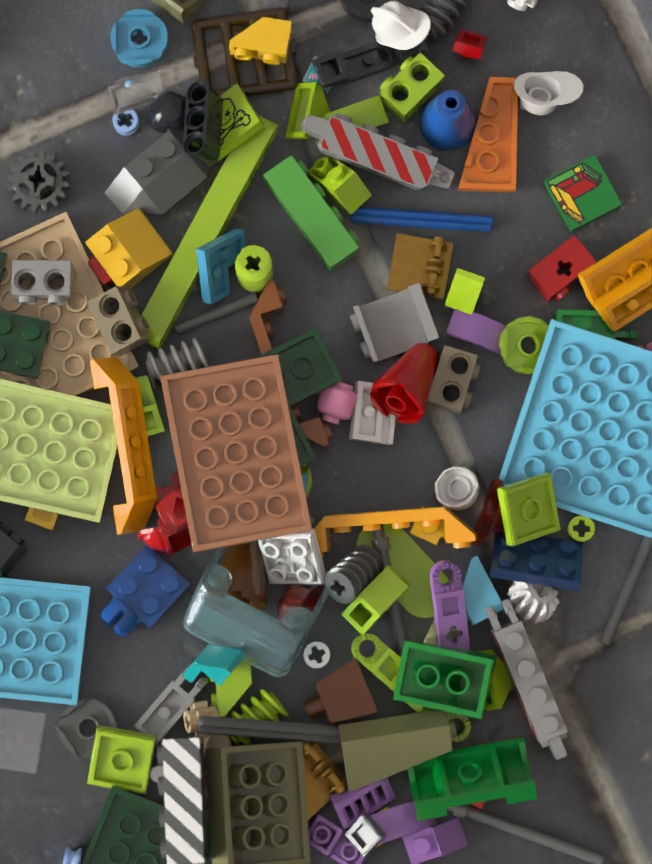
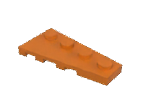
M489 77L458 191L516 192L518 95L514 89V83L517 78Z

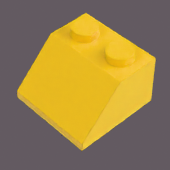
M140 208L108 223L85 242L116 286L128 289L133 288L173 255V252Z

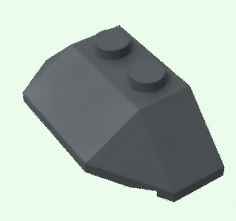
M184 124L178 129L168 130L128 163L105 191L107 197L123 215L140 208L145 216H163L207 180L209 168L199 166L183 150Z

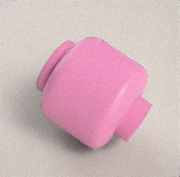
M340 382L319 393L316 409L323 413V420L339 424L340 419H351L357 400V394L353 391L354 386Z

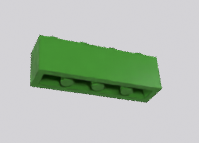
M291 155L263 174L264 182L326 268L332 273L359 254V247L357 245L360 241L352 229L347 231L341 224L343 217L334 205L330 208L325 202L324 198L327 196L318 183L313 185L307 176L310 172L301 160L296 162Z

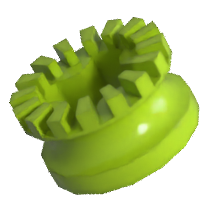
M580 515L569 522L567 532L572 540L586 542L594 535L595 525L590 518ZM579 521H583L584 526L589 527V532H585L583 537H579L578 532L573 531V526H577Z

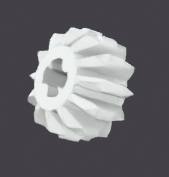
M514 581L507 593L512 606L515 608V613L520 614L523 621L529 619L534 625L540 621L548 620L559 604L556 598L558 591L550 586Z

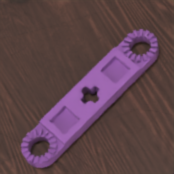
M449 560L438 561L430 571L437 645L470 650L461 570ZM450 568L452 570L451 580L447 583H440L438 575H440L442 569ZM450 627L459 631V633L454 635V640L446 636V633L451 631Z

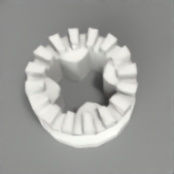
M322 642L310 643L304 650V661L311 668H322L330 659L329 648ZM316 647L318 650H324L325 655L321 657V663H317L316 660L310 661L308 656L312 654L311 648Z

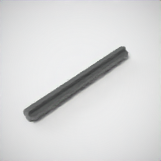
M200 716L197 725L200 734L341 744L339 726Z

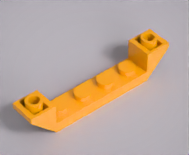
M117 357L91 359L90 366L94 389L109 388L127 501L126 504L113 506L117 535L138 532L145 529L157 501L139 381Z
M446 506L327 515L315 527L322 558H324V552L331 551L330 528H333L334 533L351 532V526L363 525V531L380 530V524L392 523V529L409 528L410 522L421 521L422 526L440 525L439 520L444 519L446 543H453V548L471 547V541L478 540L477 533Z

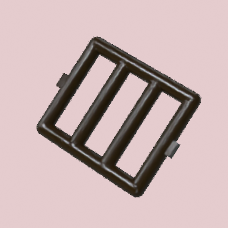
M280 7L194 20L192 22V32L196 55H193L195 69L198 68L199 80L207 82L212 87L204 30L221 28L229 88L215 89L220 96L236 83L243 89L246 96L296 89L298 87V79L294 54H296L295 41H290L287 63H284L286 79L269 82L266 63L263 62V59L254 58L258 83L242 86L240 84L237 58L231 55L229 50V42L234 38L232 26L244 24L251 26L262 17L289 21L285 8Z

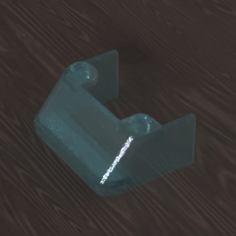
M227 547L218 548L206 567L183 619L185 629L190 634L210 644L243 650L246 653L242 659L243 661L272 676H285L292 669L325 605L330 590L324 589L313 612L303 607L294 606L284 613L280 621L227 594L232 584V576L226 568L220 565Z

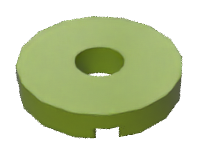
M527 316L517 318L506 325L500 335L498 346L500 356L507 367L516 373L533 374L549 327L546 322L540 318ZM525 337L531 338L535 343V349L531 354L525 353L521 348V342Z

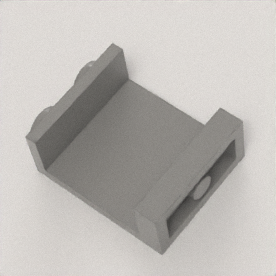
M419 283L408 286L406 290L368 304L354 306L355 314L350 315L355 332L361 330L365 341L361 342L360 345L365 359L371 358L373 363L406 352L416 343H431L439 340Z

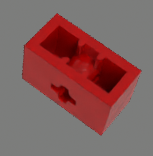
M574 235L528 271L527 277L548 303L554 298L559 301L571 292L569 286L578 280L581 284L578 274L594 265L596 261ZM559 267L561 269L567 267L569 269L567 275L563 273L559 276L557 273Z

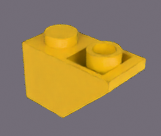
M262 17L230 40V54L244 61L256 58L263 59L264 63L270 65H279L280 62L287 63L292 35V21Z

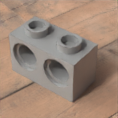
M12 260L11 296L14 300L19 301V304L35 305L37 301H48L50 305H65L66 301H73L74 265L71 260ZM61 277L65 279L62 288L58 290L50 288V283L54 278ZM25 278H35V284L31 289L25 290L21 288V283Z

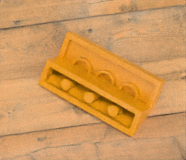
M652 228L578 274L587 299L614 332L652 308Z

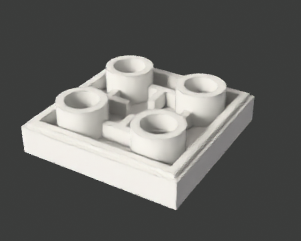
M312 528L311 531L258 541L269 584L325 583L326 572L315 528Z

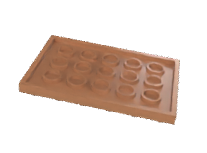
M278 354L160 376L193 553L311 531L310 516Z

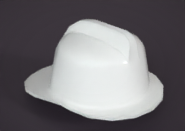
M389 1L380 8L372 7L371 9L373 14L372 26L376 32L375 37L377 42L398 50H408L422 43L431 29V20L426 13L406 7L398 1Z
M565 71L530 72L518 76L514 83V89L520 97V108L534 115L541 116L553 112L557 105L569 104L579 99L583 93V83L576 75Z

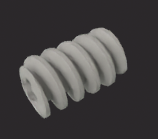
M195 337L192 338L190 348L184 341H181L180 351H177L173 345H169L168 355H166L162 348H159L158 358H155L149 351L145 361L154 389L156 388V379L161 382L160 376L189 371L191 368L192 370L200 369L201 365L205 368L208 367L202 345Z

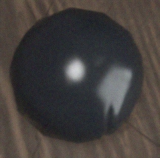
M174 91L160 93L149 108V123L151 127L162 134L167 132V128L178 129L181 127L185 120L186 97Z

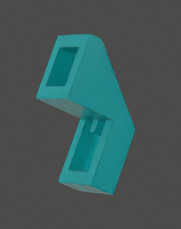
M208 644L182 676L192 683L202 671L221 686L245 657L246 653L240 649Z

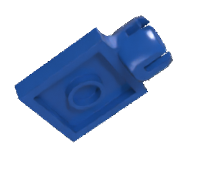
M146 545L107 587L113 598L102 610L101 618L110 627L121 616L122 618L113 627L115 629L113 632L121 637L128 636L141 623L151 629L191 584Z

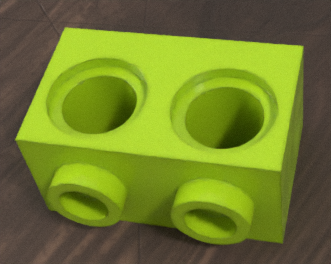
M421 52L415 58L412 56L407 58L400 66L401 72L395 78L392 76L388 77L380 86L382 103L403 123L444 84L445 75ZM417 71H422L428 78L424 81H417L412 75ZM396 91H403L408 97L403 101H397L392 95Z

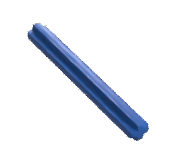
M359 207L350 215V222L359 224L491 232L493 228V217L491 215Z

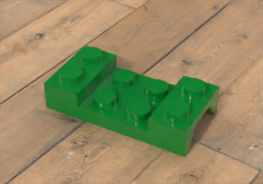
M524 737L452 750L407 769L418 821L447 816V808L500 798H506L507 805L537 799L535 780L532 779Z

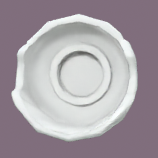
M453 466L444 470L435 482L436 498L449 510L461 511L471 507L479 495V483L476 475L466 467Z

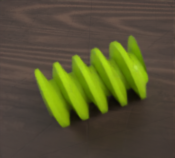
M248 245L241 249L235 261L237 280L245 290L260 292L264 290L267 282L273 279L271 257L263 247L257 245Z
M261 689V701L252 696L250 698L251 708L243 703L240 705L243 714L240 715L233 710L231 715L232 718L280 722L278 713L285 717L289 716V713L272 691L268 693ZM230 736L237 746H240L239 742L251 745L250 737Z

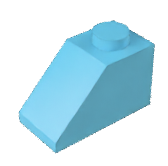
M478 556L473 557L470 560L462 586L464 589L467 622L469 621L471 626L488 618L485 608L492 606L496 613L504 610L503 603Z

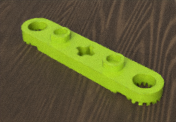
M369 633L358 635L353 640L351 646L353 656L394 692L401 657L375 635ZM364 640H371L375 645V651L369 657L362 656L359 651L360 643ZM405 702L416 713L438 710ZM446 711L448 720L459 718L463 723L462 731L456 735V738H451V741H463L470 734V720L465 715Z

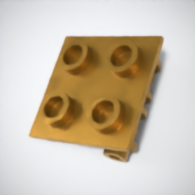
M397 233L387 290L400 292L408 289V286L419 283L424 296L444 300L454 243L445 242L446 239L436 236L433 240Z
M316 742L303 743L308 820L331 800L330 795L334 793L339 795L347 788L346 777Z

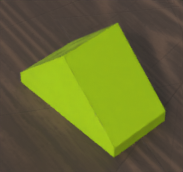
M457 268L445 306L472 315L485 277Z

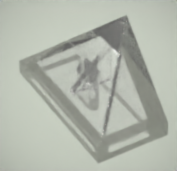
M160 70L121 77L107 86L114 113L117 115L151 104L160 93L165 92Z

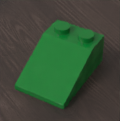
M404 640L393 699L482 719L487 710L497 655L457 647Z

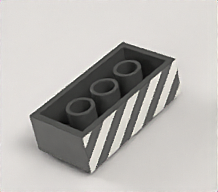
M204 737L163 739L162 746H157L158 765L163 764L164 775L158 778L159 796L164 795L165 807L160 808L159 819L160 827H165L166 838L161 839V858H167V864H202L208 860Z

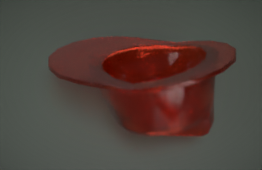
M499 478L494 479L487 490L483 508L474 528L478 535V540L473 541L475 546H480L491 532H504L497 488L502 487L503 483Z
M289 584L278 601V619L290 630L288 637L289 650L294 651L297 649L305 635L311 616L322 597L323 589L319 584L311 589L298 584Z

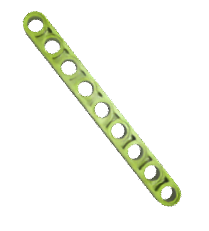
M260 115L258 116L264 127L227 156L141 315L146 319L150 327L148 334L151 340L146 343L157 349L161 348L199 279L196 249L222 236L278 132V124Z

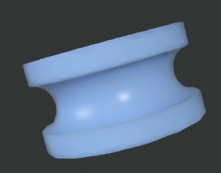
M123 107L114 113L112 118L113 125L120 135L130 136L138 130L139 119L133 109ZM122 116L133 118L130 120L132 124L130 127L126 125L120 127L118 125L121 124L120 118Z
M67 846L62 864H81L82 849L78 848L76 851H73L71 847Z

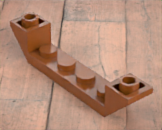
M274 280L267 282L249 317L261 354L272 349L269 338L274 337L269 321L263 322L262 319L283 313L282 304L287 302L282 286L276 287ZM296 404L291 409L296 419L300 420L301 415ZM320 417L299 423L309 443L323 450L329 448L328 440L333 439L328 422L322 424Z

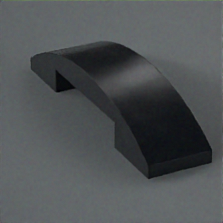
M425 40L408 50H398L376 41L341 54L337 51L312 60V64L322 88L354 82L403 64L410 56L415 58L420 52L422 54L427 52L428 47Z

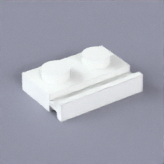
M355 382L354 392L357 394V400L351 417L349 440L393 445L396 416L390 413L387 417L373 405L370 399L373 383Z

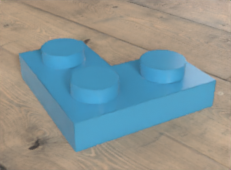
M236 228L196 249L202 302L213 304L231 294L228 267L235 264L241 249L246 247L244 230Z

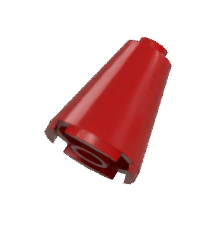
M416 343L373 383L370 399L383 415L388 417L391 413L398 417L397 422L404 424L419 422L426 410L439 361V355L435 348L428 343Z

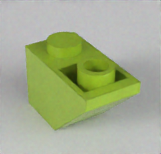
M325 155L318 159L313 167L309 169L310 174L308 176L321 186L325 194L337 206L350 215L372 196L356 172L333 157Z
M388 565L341 615L363 635L382 618L411 585Z
M249 653L245 655L221 686L216 683V693L211 694L212 706L216 707L219 717H226L253 684Z

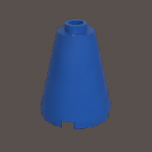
M447 90L431 99L424 106L419 123L421 134L427 143L438 150L444 151L457 150L468 144L473 137L477 119L472 106L460 92Z

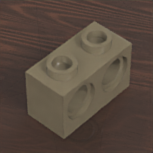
M115 286L87 302L111 355L122 356L151 340L148 334L150 331L148 322L143 316H140L136 308L138 304L137 299L130 289ZM117 299L119 310L114 314L112 304ZM129 325L132 330L131 337L128 340H126L124 337V330Z
M444 345L427 405L460 415L462 408L468 409L473 392L467 391L470 380H477L481 367L480 364L476 363L478 355ZM454 361H462L466 364L467 371L463 374H457L451 369V364ZM447 388H453L458 392L459 398L454 402H449L444 399L442 392Z

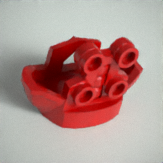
M178 471L171 475L170 485L163 489L155 486L157 501L154 506H156L160 515L157 520L159 526L157 528L141 530L137 535L140 541L143 540L151 549L160 550L161 552L166 551L169 556L192 545Z

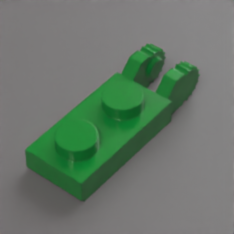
M559 309L556 311L557 321L616 340L638 339V332L632 330L612 331L596 310ZM638 317L629 323L637 322Z

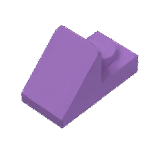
M459 817L402 837L411 864H419L438 856L443 857L468 846Z

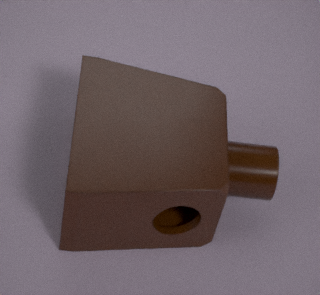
M356 659L317 682L315 686L319 696L303 702L310 719L327 713L331 723L378 712Z

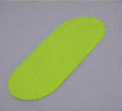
M392 523L383 524L385 537H389L391 549H388L391 566L411 585L398 599L399 603L416 617H434L430 571L435 563L402 528L392 529ZM362 530L357 539V546L367 545L372 547L371 540H374L373 532ZM443 571L440 572V575H438L440 583L449 582Z

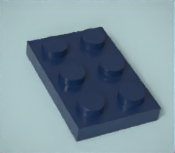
M495 529L490 577L579 591L582 574L583 543L542 536L512 547L506 543L505 531Z

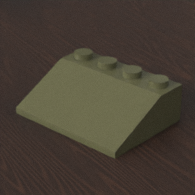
M302 741L205 748L212 864H311Z

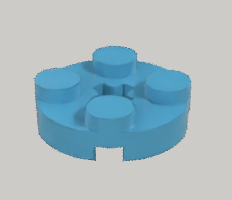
M145 9L130 10L123 14V17L118 22H115L111 30V44L120 62L132 67L143 68L159 63L163 59V55L168 47V32L163 21L156 17L153 12ZM137 32H142L144 37H148L147 41H144L142 45H137L135 41H132V38L137 37Z

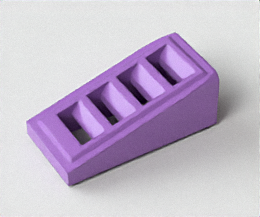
M388 778L355 791L349 792L348 788H346L339 795L336 793L330 795L344 829L352 826L363 814L368 813L370 815L396 798ZM381 785L384 794L378 795L376 787ZM371 791L373 798L367 800L365 794ZM360 798L362 803L357 805L355 801ZM350 804L351 808L346 810L345 807Z

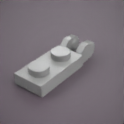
M191 664L186 667L175 681H171L134 725L141 733L157 735L156 746L183 716L184 711L188 710L189 705L195 701L194 698L209 682V679L203 676V678L196 682L195 687L189 693L180 687L186 681L182 675Z

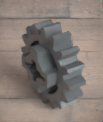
M43 150L40 151L39 157H35L32 151H29V159L27 160L19 156L21 164L19 166L11 165V169L15 174L7 175L8 181L13 183V185L7 187L9 193H16L12 197L15 204L22 201V210L26 211L31 206L33 214H37L39 208H43L46 214L49 213L50 205L58 209L59 204L57 200L59 198L62 200L67 199L63 190H70L71 188L70 184L64 181L69 179L70 175L68 171H63L66 167L63 161L56 163L57 157L54 154L46 158ZM34 166V167H33L32 169H30L28 172H25L27 169H29L30 167ZM47 167L56 172L57 178L48 175ZM42 177L44 182H41L36 189L33 182H38L39 178ZM20 187L30 190V198L22 193ZM53 192L49 197L44 199L45 196Z

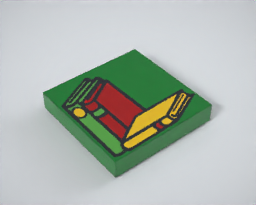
M595 155L543 182L570 233L622 206L619 197Z

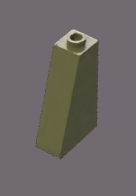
M432 710L338 725L348 791L358 790L452 751L451 738H456L454 719L448 720L446 711Z

